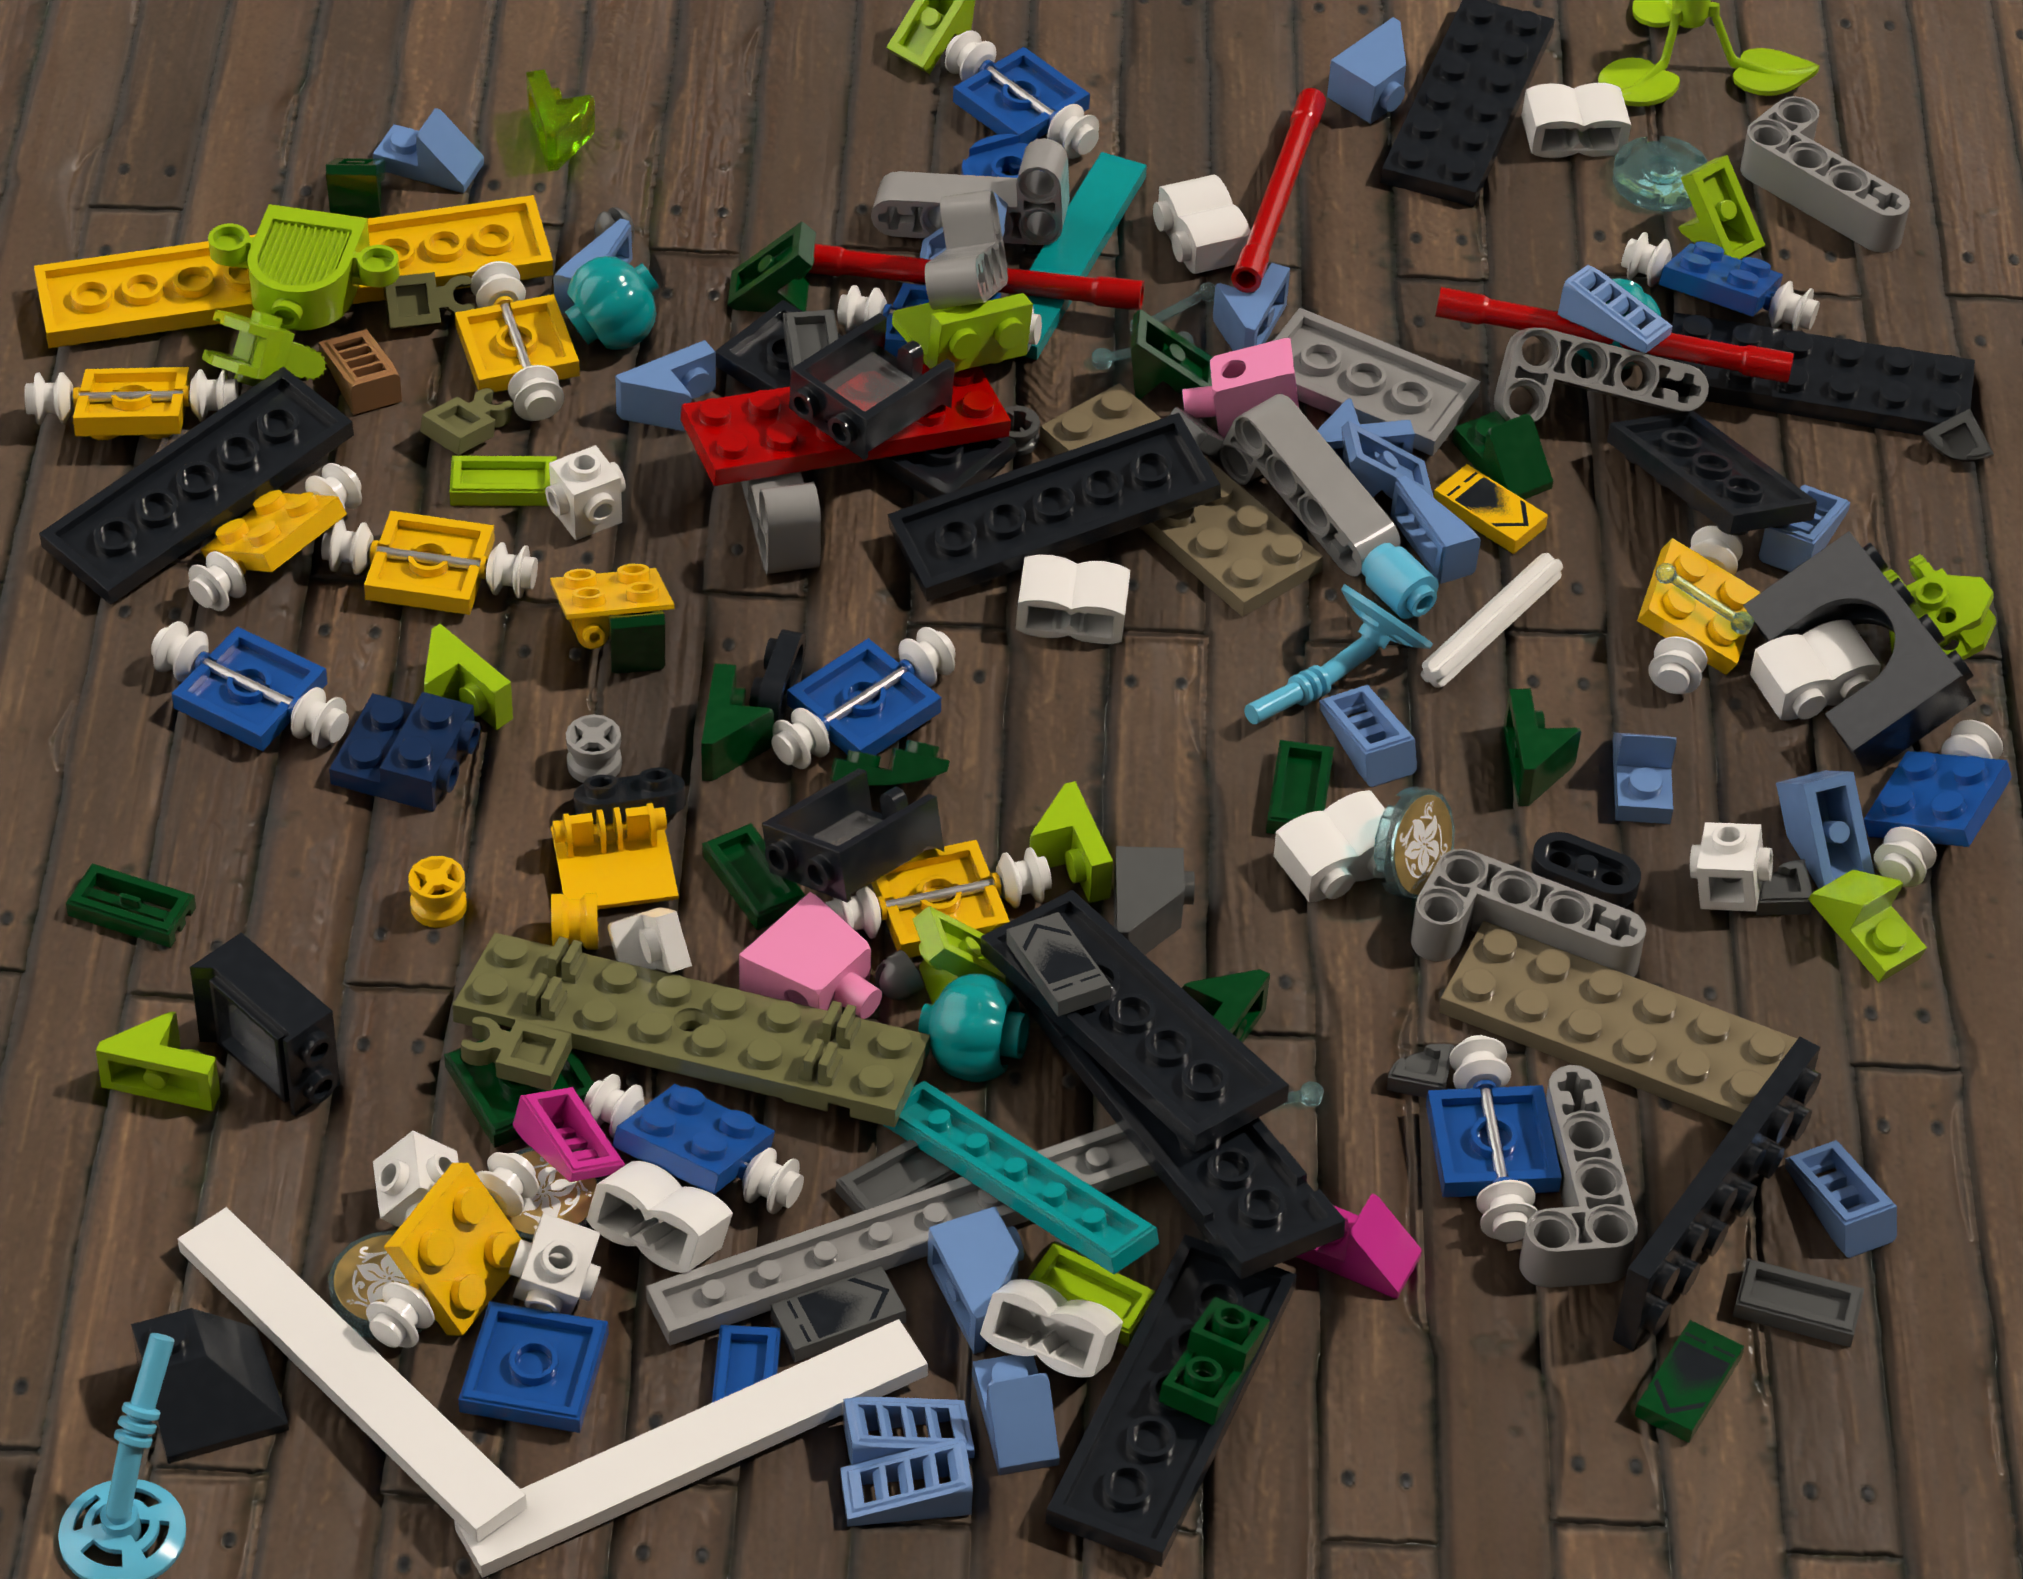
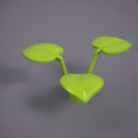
M1634 0L1632 13L1638 22L1655 28L1669 26L1661 59L1655 65L1651 61L1642 58H1622L1613 61L1600 72L1598 83H1608L1620 87L1625 105L1651 106L1668 100L1677 92L1680 85L1679 76L1665 70L1669 65L1678 27L1680 25L1685 28H1697L1704 25L1708 17H1711L1728 64L1736 69L1733 73V81L1744 91L1763 96L1787 93L1813 78L1818 73L1820 65L1786 52L1768 48L1748 49L1738 58L1732 49L1720 17V4L1717 2H1711V0Z

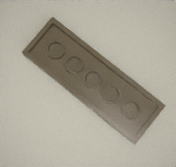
M1118 383L1041 425L1040 441L1055 455H1059L1161 418ZM1204 455L1220 483L1221 498L1139 528L1239 615L1244 617L1322 572L1323 556Z
M1486 921L1482 922L1445 989L1439 1006V1013L1572 1064L1585 1067L1598 1074L1732 1125L1737 1122L1797 1040L1795 1037Z

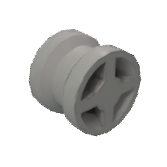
M595 714L582 716L574 720L566 731L567 767L569 773L574 779L582 783L587 778L595 775H611L616 777L622 766V756L619 749L621 745L619 726L614 720Z

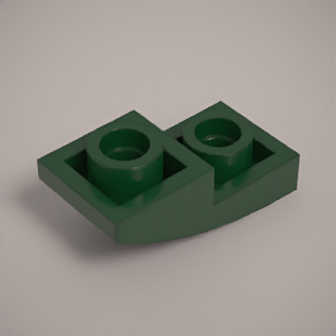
M907 740L905 750L892 748L888 769L879 767L880 756L848 750L846 760L834 757L830 780L837 781L859 768L867 772L868 785L910 783L947 772L950 760L938 757L939 746Z
M1214 1297L1191 1329L1186 1351L1162 1383L1158 1402L1215 1425L1251 1365L1268 1330L1270 1319L1248 1311L1239 1305Z

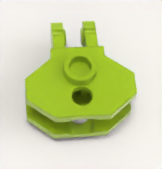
M215 309L213 320L220 322L224 326L239 330L233 355L204 349L202 360L210 365L235 373L234 379H237V382L255 386L282 367H285L296 377H305L307 380H314L319 378L321 374L324 375L323 372L326 370L325 364H327L324 361L325 357L321 356V352H316L315 349H310L307 345L304 346L303 344L293 342L295 334L281 328L283 318L252 310L250 318Z
M1921 554L1909 559L1910 572L1916 581L1907 585L1906 588L1917 603L1910 609L1918 619L1924 614H1927L1945 638L1938 645L1942 648L1948 645L1952 639L1956 640L1959 645L1953 650H1956L1963 660L1984 650L1996 625V617L1989 609L1994 599V594L1982 577L1947 575L1943 568L1935 571ZM1892 569L1883 572V575L1890 583L1897 578L1901 580ZM1889 630L1891 651L1893 653L1895 633ZM1942 649V650L1945 652L1946 655H1948L1949 653H1951V652L1953 651V650H1944V649Z

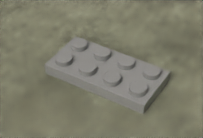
M1302 308L1297 310L1273 340L1291 339L1298 401L1333 414L1345 400L1351 398L1359 424L1411 420L1415 433L1413 448L1431 456L1437 452L1479 396L1481 383L1479 380Z

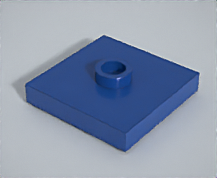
M489 1301L458 1399L459 1412L580 1433L609 1335L608 1321Z

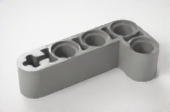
M1786 97L1748 126L1740 171L1745 178L1869 250L1886 253L1899 248L1902 243L1910 208L1908 196L1896 187L1815 142L1814 138L1819 118V109L1815 103L1804 97Z
M1043 138L1030 142L1025 148L1018 178L904 171L891 172L880 181L871 213L872 223L878 231L885 235L926 238L943 227L940 211L941 197L992 189L993 192L1008 204L1003 243L1051 244L1061 236L1070 200L1067 152L1061 144L1051 139Z
M992 189L941 197L940 211L946 250L925 265V283L932 310L985 303L1006 286L1008 282L1007 262L995 194Z
M1527 328L1516 332L1507 344L1494 395V407L1506 421L1519 417L1520 415L1514 413L1511 409L1509 399L1512 391L1521 386L1531 394L1532 406L1526 414H1530L1535 422L1544 415L1548 407L1553 383L1557 382L1667 411H1691L1697 409L1705 402L1709 384L1702 371L1691 365L1546 328ZM1532 336L1538 338L1545 348L1542 361L1535 366L1527 363L1522 355L1524 342ZM1580 349L1588 351L1594 361L1592 372L1585 378L1577 376L1571 366L1574 354ZM1628 362L1636 363L1641 368L1643 374L1640 386L1633 391L1627 389L1621 380V371ZM1683 379V384L1690 387L1689 396L1679 397L1678 392L1674 390L1656 387L1659 380L1680 381Z
M1276 394L1239 415L1233 421L1219 450L1220 461L1227 475L1240 485H1246L1264 475L1334 562L1346 574L1350 576L1360 575L1365 558L1377 546L1383 543H1391L1395 547L1401 545L1400 535L1392 520L1288 396Z
M801 472L742 481L741 484L765 573L774 574L819 568L821 560V514L815 484L813 482L804 483Z
M1453 849L1446 852L1439 859L1418 895L1410 941L1414 951L1424 959L1446 961L1453 958L1460 951L1470 931L1477 932L1482 922L1486 921L1634 977L1639 968L1646 926L1639 915L1623 907L1475 851Z
M1567 1065L1558 1068L1552 1073L1546 1093V1102L1562 1176L1559 1191L1563 1207L1540 1210L1530 1216L1526 1223L1519 1259V1269L1530 1283L1549 1288L1611 1283L1620 1280L1626 1276L1631 1265L1638 1233V1222L1601 1083L1597 1075L1590 1069L1579 1065Z

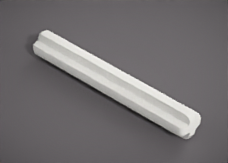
M1549 553L1539 555L1422 663V679L1425 682H1430L1435 688L1445 686L1561 578L1562 562L1559 559H1554Z

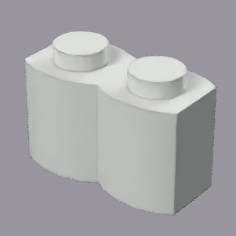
M1589 83L1576 88L1562 84H1541L1526 89L1521 116L1532 154L1544 158H1562L1578 152L1591 157L1615 156L1626 152L1631 122L1620 87L1608 83Z
M1214 174L1159 187V199L1153 205L1154 221L1160 232L1166 231L1169 236L1177 261L1184 262L1193 274L1236 265L1239 254L1246 245L1251 230L1241 210L1232 203L1229 192L1222 180Z
M1032 555L1025 557L1018 599L1016 630L1042 638H1059L1069 635L1077 640L1090 643L1115 644L1122 642L1130 570L1124 566L1106 561H1088L1077 564L1069 559L1055 555Z
M1836 620L1819 625L1803 635H1786L1761 645L1755 649L1750 675L1780 720L1809 719L1819 714L1827 705L1837 706L1869 684L1879 675L1881 665L1851 621Z
M1360 791L1336 801L1324 811L1304 814L1283 825L1276 831L1274 857L1308 902H1317L1326 898L1336 899L1348 892L1356 881L1384 878L1396 870L1395 842L1399 826L1372 791Z
M631 1161L596 1185L586 1220L595 1231L601 1232L600 1235L606 1239L624 1246H637L649 1260L658 1266L673 1272L687 1273L722 1248L733 1212L722 1200L710 1192L696 1187H682L670 1173L661 1167L644 1161Z
M1015 1279L1009 1281L992 1294L980 1335L989 1344L1005 1353L1016 1356L1037 1355L1047 1366L1057 1372L1072 1377H1092L1111 1362L1123 1321L1117 1314L1101 1304L1087 1300L1066 1301L1059 1292L1044 1283L1029 1279Z

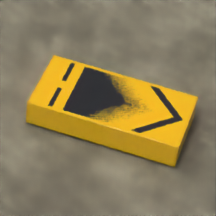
M1468 464L1434 489L1433 498L1468 526L1512 554H1515L1546 528L1548 514Z

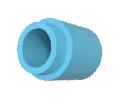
M1383 543L1374 548L1365 558L1361 571L1366 577V585L1400 618L1420 617L1434 606L1437 600L1438 580L1405 548L1401 546L1395 547L1391 543Z

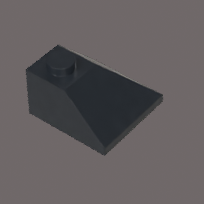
M194 1308L131 1324L138 1370H140L151 1333L167 1335L175 1340L156 1404V1409L161 1414L159 1419L155 1421L168 1464L289 1431L288 1420L256 1327Z

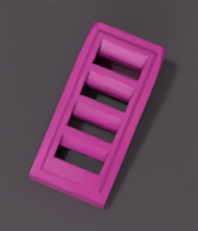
M573 1087L520 1096L513 1121L514 1129L531 1148L569 1182L608 1176L625 1166V1163Z

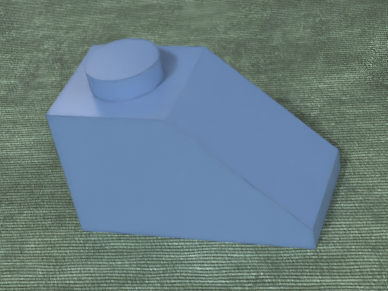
M1392 17L1331 60L1327 98L1370 124L1387 112L1394 111L1401 104L1405 95L1406 60L1401 22Z
M1825 770L1776 783L1787 838L1800 859H1805L1806 868L1819 889L1851 870L1874 874L1854 772Z
M996 1206L931 1226L928 1232L927 1264L973 1354L985 1351L988 1342L980 1335L992 1294L1009 1281L1017 1279L1018 1262L1024 1259L1023 1244L1014 1226L1006 1227Z

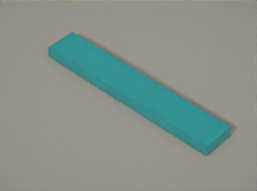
M1101 152L1068 205L1061 236L1057 241L1043 246L1029 270L1087 277L1146 179L1147 165ZM1027 296L1033 303L1034 314L1041 315L1042 329L1039 343L1031 345L1027 355L1023 357L1033 360L1039 358L1070 306L1071 300Z
M922 1081L913 1087L895 1128L883 1125L907 1141L913 1139L918 1144L919 1149L1112 1274H1116L1159 1244L1157 1227L926 1081Z

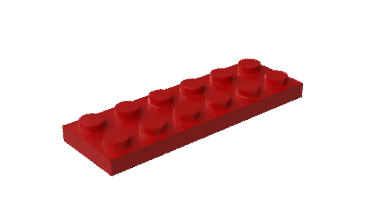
M926 364L923 365L922 375L930 370ZM980 366L954 373L951 408L941 404L869 451L868 458L865 460L845 446L839 445L832 437L807 420L800 418L789 408L790 386L685 403L681 406L680 419L714 486L1008 437L1011 426V419ZM869 373L861 374L835 392L863 411H867L899 389L878 374Z

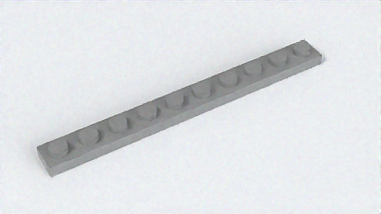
M1117 1124L1036 1151L1103 1194L1157 1176L1156 1172ZM964 1177L696 1268L687 1273L647 1285L646 1300L670 1346L719 1329L720 1325H731L771 1311V1304L872 1268L882 1265L885 1271L928 1256V1232L931 1226L996 1206L1006 1227L1029 1221V1219Z

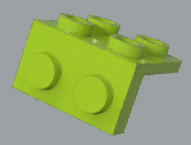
M1024 293L987 300L985 303L932 310L930 303H924L895 310L892 315V325L907 343L910 341L919 343L924 352L923 362L929 369L949 359L955 363L954 373L961 370L990 363H1000L1007 359L1027 355L1033 303Z

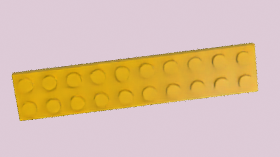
M534 195L368 218L370 246L386 245L397 252L399 257V276L435 272L436 287L445 286L451 278L464 275L472 278L480 267L496 261H504L514 265L519 271L520 280L554 275L553 259ZM208 241L34 266L48 348L220 324V322L213 320L215 309L250 318L252 310H255L252 305L248 269L224 266L214 262L210 257ZM359 285L352 304L385 300L383 287ZM471 286L457 287L455 289L469 288Z

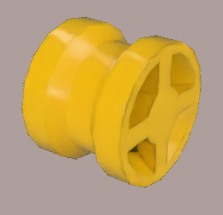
M430 856L421 859L413 865L408 874V883L411 892V913L415 920L428 927L444 928L455 924L463 918L467 910V900L464 891L465 872L462 866L454 859L445 856Z
M585 893L581 899H568L564 894H551L552 946L555 945L560 936L568 938V946L572 944L573 940L581 941L582 946L587 950L598 949L597 893Z

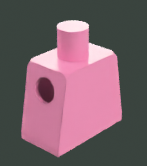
M1283 338L1216 355L1210 360L1212 386L1182 389L1184 411L1197 419L1216 416L1218 433L1224 438L1233 421L1239 415L1276 394L1288 396L1299 408L1291 339Z
M809 892L739 954V990L827 1011L832 1001L841 1002L844 1008H846L847 1004L856 1006L855 1015L861 1019L870 1017L882 999V991L869 983L871 948L868 942L812 892Z

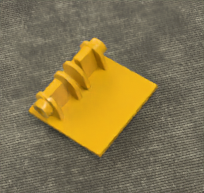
M627 564L620 566L617 572L597 574L590 569H574L567 571L564 577L550 578V584L566 619L570 621L579 643L588 649L599 648L607 642L609 637L608 616L675 609L674 602L657 569L649 568L643 564Z
M647 803L646 806L626 808V822H622L620 808L615 807L613 808V823L605 824L602 809L596 810V824H593L592 813L570 816L567 813L563 814V820L552 821L551 833L563 894L568 899H581L585 893H597L598 910L679 899L665 829H667L665 808H654L653 803Z

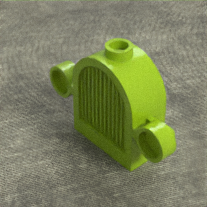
M268 204L255 237H250L247 229L243 226L233 223L219 225L213 228L208 235L211 259L220 265L248 269L254 309L283 318L281 328L288 330H312L327 326L340 319L349 310L359 285L382 288L396 282L400 275L397 252L386 245L370 246L368 219L363 217Z

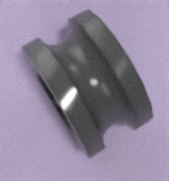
M1024 406L1005 407L1004 409L1011 419L1009 437L1016 441V456L1033 452L1039 443V416L1033 410Z

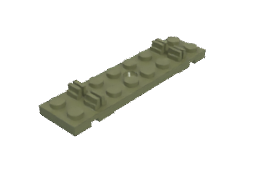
M494 933L453 1003V1022L472 1026L474 1017H487L497 1022L499 1026L513 1027L517 1019L571 1033L573 1049L782 1098L786 1102L828 1111L831 1104L850 1108V1117L894 1128L930 1052L929 1034L855 1017L856 1006L847 1004L843 1014L842 1003L832 1001L828 1011L589 955L582 953L581 941L573 940L568 949V938L560 936L555 945L550 946L518 937ZM688 1029H695L693 1032L685 1031Z

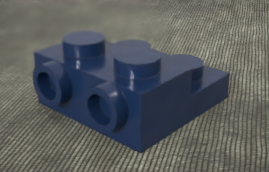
M425 692L421 693L416 704L372 693L329 769L330 783L335 786L434 812L444 792L450 793L454 789L459 775V764L465 753L472 754L477 746L480 736V723L474 721V706Z

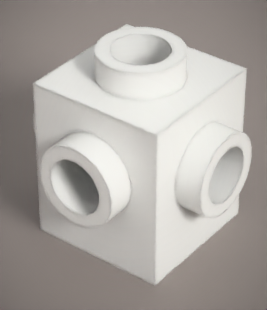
M596 445L549 463L550 486L545 489L547 502L552 512L560 519L575 541L622 523L621 492H624L626 489L625 479L620 467L615 462L609 463Z
M1705 822L1701 845H1692L1690 853L1691 878L1698 879L1700 909L1757 911L1761 882L1771 881L1773 870L1772 848L1763 847L1761 824Z
M412 1130L374 1160L373 1167L380 1219L400 1227L452 1163H459L457 1151Z
M543 1213L532 1242L520 1239L508 1273L519 1277L513 1297L525 1301L524 1305L527 1308L568 1315L572 1314L579 1298L590 1301L601 1270L600 1266L591 1264L601 1232Z

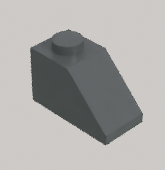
M1116 846L1113 879L1114 928L1145 955L1181 928L1183 905H1194L1195 873L1194 871H1184V848Z

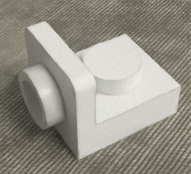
M658 907L608 924L609 936L618 962L652 970L658 969L669 973L692 966L677 911Z

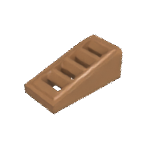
M367 329L318 342L319 351L325 357L324 360L327 362V366L353 415L402 402L400 376L391 360Z

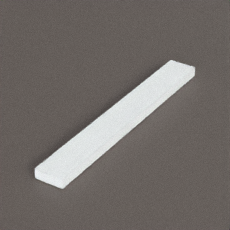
M227 1207L177 1238L180 1252L477 1543L527 1509L526 1494Z
M898 1319L521 1488L520 1490L526 1494L527 1509L478 1543L454 1520L455 1530L481 1577L484 1578L843 1414V1399L882 1397L928 1376V1363Z

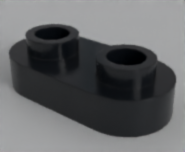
M782 629L778 639L770 638L764 655V670H766L764 678L756 676L753 681L749 706L772 709L774 712V723L785 719L789 708L787 705V690L798 683L806 649L805 633Z
M660 767L646 769L640 775L618 778L611 775H595L587 778L584 784L574 791L575 814L592 813L593 824H596V810L602 809L605 824L613 823V808L619 807L622 822H626V808L646 806L647 803H653L654 808L664 807L666 816L681 811L686 805L685 783L680 776L673 774L671 770Z
M1565 832L1548 833L1540 837L1534 845L1531 861L1533 874L1620 907L1628 906L1636 899L1641 880V871L1638 864L1630 857Z

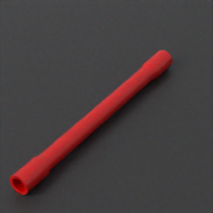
M1306 88L1300 92L1290 117V127L1246 245L1239 254L1232 273V283L1239 291L1245 293L1254 292L1260 287L1269 263L1271 247L1311 137L1318 128L1326 106V98L1318 89Z
M815 244L814 264L808 273L837 277L850 275L926 284L925 265L932 259L853 251L840 246ZM1007 268V285L998 291L1000 293H1024L1027 296L1088 302L1101 307L1138 311L1142 309L1145 283L1142 280L1107 276L1093 278Z
M1445 287L1440 289L1435 317L1476 325L1490 324L1516 330L1546 328L1601 343L1612 344L1614 342L1610 338L1562 318L1558 315V311L1490 299L1482 294ZM1671 333L1670 336L1650 351L1644 353L1738 371L1746 376L1788 383L1794 357V353L1753 345L1739 346ZM1620 343V345H1621L1624 349H1628V350H1632V351L1639 352V351H1637V350H1635V349H1632V348H1630V347H1628V346L1623 345V344Z

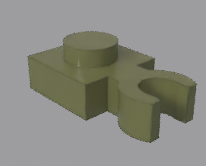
M435 272L399 276L396 282L383 287L389 330L440 325V310L444 309L455 315V312L475 309V303L462 305L457 303L453 297L455 288L467 287L472 284L471 277L464 275L451 278L445 286L436 287Z
M490 388L481 389L476 392L474 401L470 403L457 396L422 414L420 432L441 444L445 449L460 455L494 437L495 427L507 425L511 421L513 402L508 400L499 405H492L494 391Z
M474 1017L472 1020V1035L474 1038L485 1041L473 1042L463 1039L461 1042V1057L466 1063L483 1066L495 1062L496 1077L548 1091L553 1090L572 1050L571 1033L517 1019L511 1031L502 1030L498 1023L490 1018Z

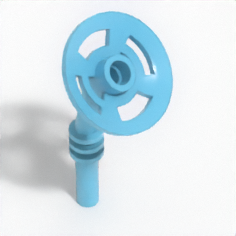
M1344 584L1341 591L1346 601L1363 621L1362 626L1358 630L1362 634L1361 637L1321 667L1313 665L1307 670L1291 676L1288 679L1287 685L1247 704L1244 708L1245 716L1250 723L1258 724L1295 704L1301 706L1308 705L1312 701L1327 695L1331 690V685L1372 656L1379 647L1385 649L1390 641L1422 649H1430L1433 643L1371 600Z
M159 1333L150 1334L131 1401L123 1403L122 1411L127 1415L119 1417L118 1425L123 1429L115 1430L114 1438L119 1441L111 1481L98 1484L82 1493L71 1503L61 1520L58 1534L61 1555L68 1568L80 1579H156L175 1563L183 1550L187 1529L185 1516L180 1504L171 1493L161 1486L138 1479L144 1448L151 1447L153 1441L148 1434H154L157 1427L152 1421L158 1420L161 1414L156 1409V1404L175 1342L172 1337ZM135 1492L146 1494L159 1502V1504L147 1507L143 1502L134 1498ZM98 1499L99 1501L93 1504L86 1513L83 1528L74 1531L77 1520L83 1510ZM100 1514L101 1523L93 1525L96 1517ZM141 1524H149L146 1533L142 1537ZM160 1525L169 1526L163 1544L155 1553L146 1558L143 1553L156 1541ZM95 1544L105 1552L122 1554L123 1566L102 1565L92 1561L83 1553Z

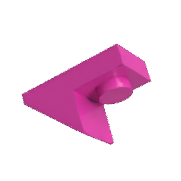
M1373 1193L1370 1195L1359 1216L1334 1206L1345 1219L1344 1237L1296 1257L1398 1299L1421 1258L1422 1249L1383 1201Z

